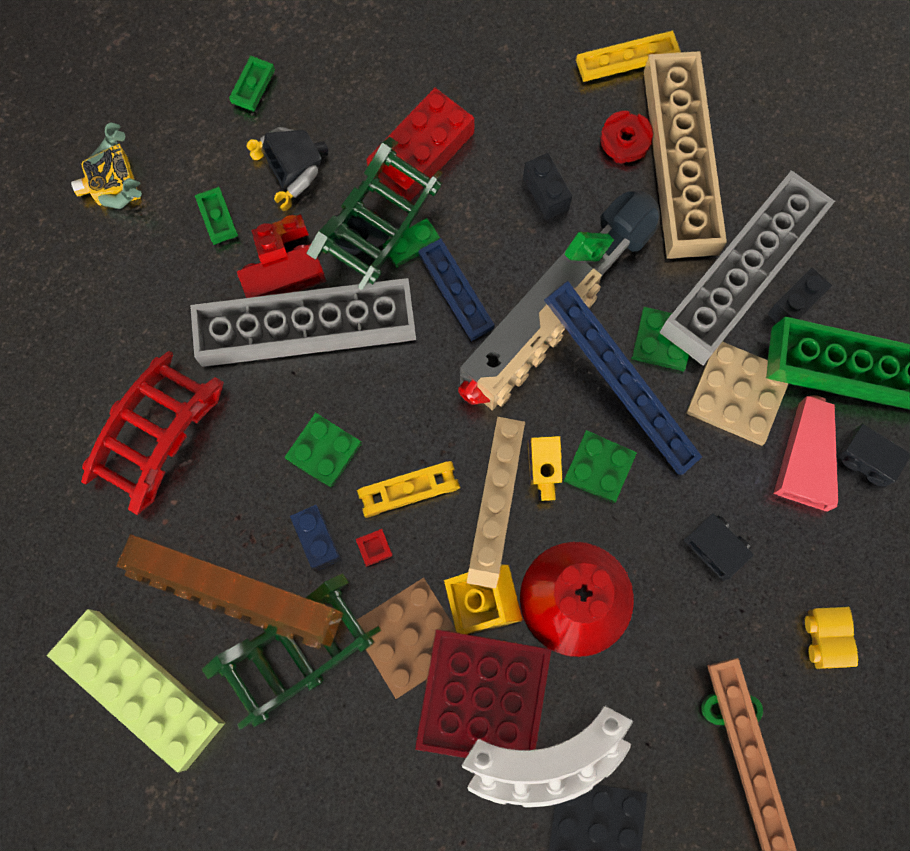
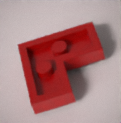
M301 214L296 216L289 215L281 221L272 224L265 223L251 230L261 264L287 257L283 243L308 235Z

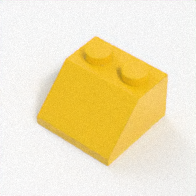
M509 565L500 566L496 589L467 583L468 572L444 580L457 633L474 634L523 621Z

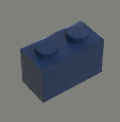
M317 505L290 516L311 569L317 572L342 561L321 510Z

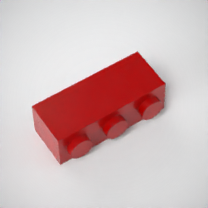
M310 245L295 247L291 252L287 253V257L265 264L251 263L244 266L242 270L236 271L246 298L299 292L326 282L319 259L315 260L306 254Z

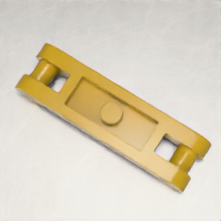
M444 462L358 489V497L362 499L364 504L362 509L364 517H372L391 509L460 489L459 481L453 475L455 470L453 462ZM442 475L444 483L437 485L434 476ZM381 493L383 501L375 504L373 495Z

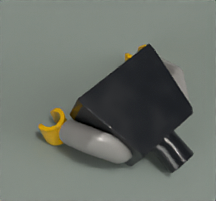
M277 127L271 132L265 133L259 142L254 139L248 141L247 148L251 151L250 156L253 160H260L265 156L282 189L287 188L288 191L286 193L278 192L274 197L276 203L286 198V202L280 208L283 211H287L292 206L291 198L301 194L317 176L321 158L328 156V147L324 141L313 143L305 130Z

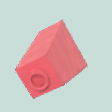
M812 395L805 397L798 404L774 494L828 512L836 508L838 504L834 404L826 402L825 398Z

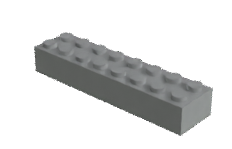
M791 170L667 319L660 334L704 365L835 201Z
M409 279L375 282L374 285L368 283L363 290L359 289V284L190 305L194 357L202 367L416 340Z

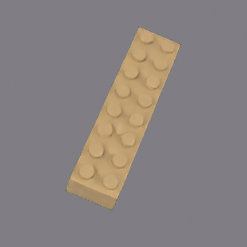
M699 51L649 54L644 69L649 119L653 129L652 143L667 259L720 255L727 241L701 53Z

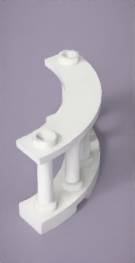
M604 706L597 718L580 734L562 744L540 750H509L478 739L462 764L463 768L475 773L468 785V790L496 803L523 805V807L548 806L576 798L593 789V786L605 777L607 778L623 761L630 750L631 744L622 738L631 726L632 720Z

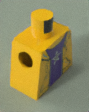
M560 436L531 438L527 441L531 485L538 484L539 501L555 500L554 483H562ZM542 465L549 467L550 475L548 477H544L541 474Z

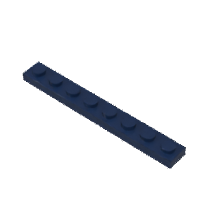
M567 281L544 299L546 304L677 474L683 475L702 458V455L571 284Z

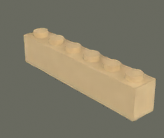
M497 417L467 583L496 589L519 461L524 421Z

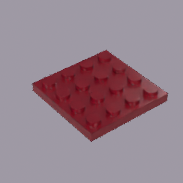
M435 629L415 750L467 758L478 739L509 750H536L552 649Z

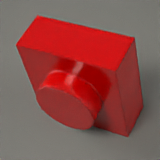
M382 529L356 539L366 567L392 557Z

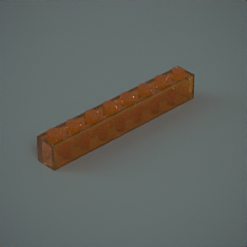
M131 534L116 567L126 570L124 575L140 582L143 577L151 579L149 585L163 591L166 590L167 586L175 588L174 595L190 600L192 595L201 598L198 604L213 610L216 609L217 605L226 608L224 614L237 619H241L242 614L252 617L250 624L267 629L268 624L278 627L277 634L293 639L294 634L304 637L303 644L319 649L321 644L331 647L343 616L342 612Z

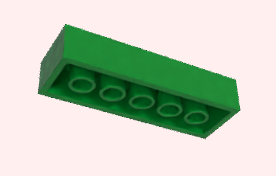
M784 317L771 329L766 379L910 410V344Z

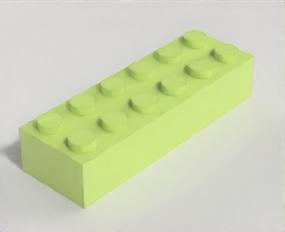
M87 609L47 655L176 772L187 770L226 723L99 611Z

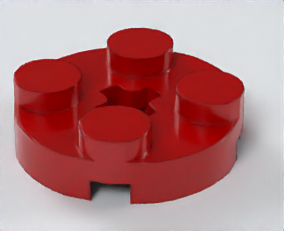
M619 111L612 114L606 120L601 131V145L604 151L619 164L633 162L642 158L649 151L653 138V129L650 122L640 114L638 116L630 114V111ZM623 132L627 135L632 134L630 141L622 139Z

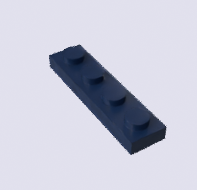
M439 239L418 250V255L470 340L473 341L493 330L495 324L443 240Z

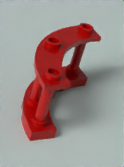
M170 351L160 358H154L149 367L133 383L123 398L113 404L110 409V417L104 425L90 456L82 466L84 473L81 482L83 484H88L97 476L104 478L129 493L131 501L128 510L136 515L154 502L157 490L165 474V471L161 470L168 455L171 457L175 456L187 437L183 432L192 421L198 423L218 403L224 384L223 381L216 377L206 384H199L172 369L170 365L173 353ZM166 377L195 395L188 403H181L154 388V386ZM145 395L176 413L175 419L168 428L162 429L133 412ZM126 421L157 438L158 444L151 456L146 457L116 439ZM111 450L140 466L142 473L136 484L105 466Z

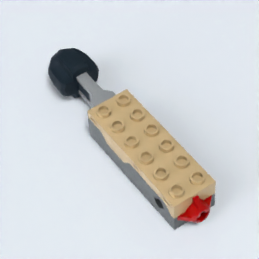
M640 190L623 193L601 214L600 222L603 230L600 233L609 234L614 241L600 261H572L564 253L557 259L460 367L461 385L458 387V393L465 401L472 405L484 403L492 411L497 405L502 407L511 397L509 392L515 385L520 387L528 378L529 374L527 372L533 365L535 367L539 366L546 357L545 352L549 346L554 348L564 336L562 333L565 327L544 299L568 281L588 308H590L597 299L596 294L601 289L599 285L600 279L626 248L631 251L642 249L657 231L661 215L659 205L651 195Z

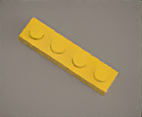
M669 31L577 54L576 62L583 82L644 67L646 66L649 54L681 53L674 32Z

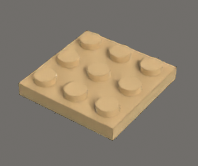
M722 342L707 360L686 414L762 446L767 440L788 383L766 379L768 360Z

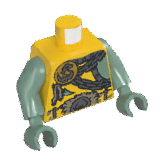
M108 123L106 125V137L91 156L81 164L85 177L71 182L77 197L90 193L98 205L122 209L131 200L140 199L142 195L141 191L137 189L140 182L134 180L127 155L120 144H117V141L125 139L124 132L118 131L121 127L120 125L115 123Z

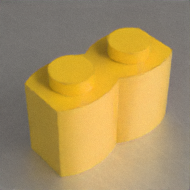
M850 607L815 608L809 610L808 616L805 617V628L812 637V645L809 646V657L811 662L815 663L816 669L858 666V653L854 639V626Z

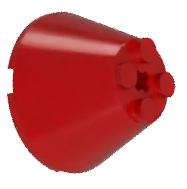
M567 542L547 549L531 563L521 584L520 608L527 627L542 645L562 655L583 657L604 651L623 635L633 613V589L625 569L609 552L589 543ZM575 591L583 593L585 597L584 602L581 601L579 595H575Z

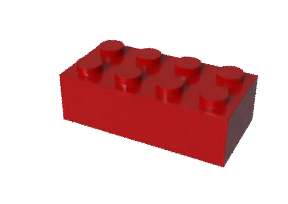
M434 88L387 138L391 137L398 142L394 150L398 153V157L429 178H432L474 134L475 117L437 88ZM379 145V146L375 149V151L366 159V160H367V166H368V165L370 164V162L372 161V159H373L374 155L376 154L377 150L379 149L380 145ZM385 165L379 175V178L382 179L381 183L408 201H411L423 188L422 185L392 165Z

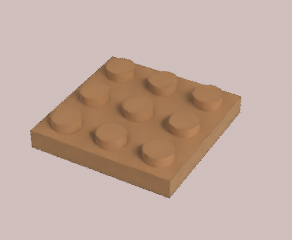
M424 578L357 620L365 633L377 626L382 630L373 637L375 643L366 650L395 699L427 679L435 629L456 632L454 625Z

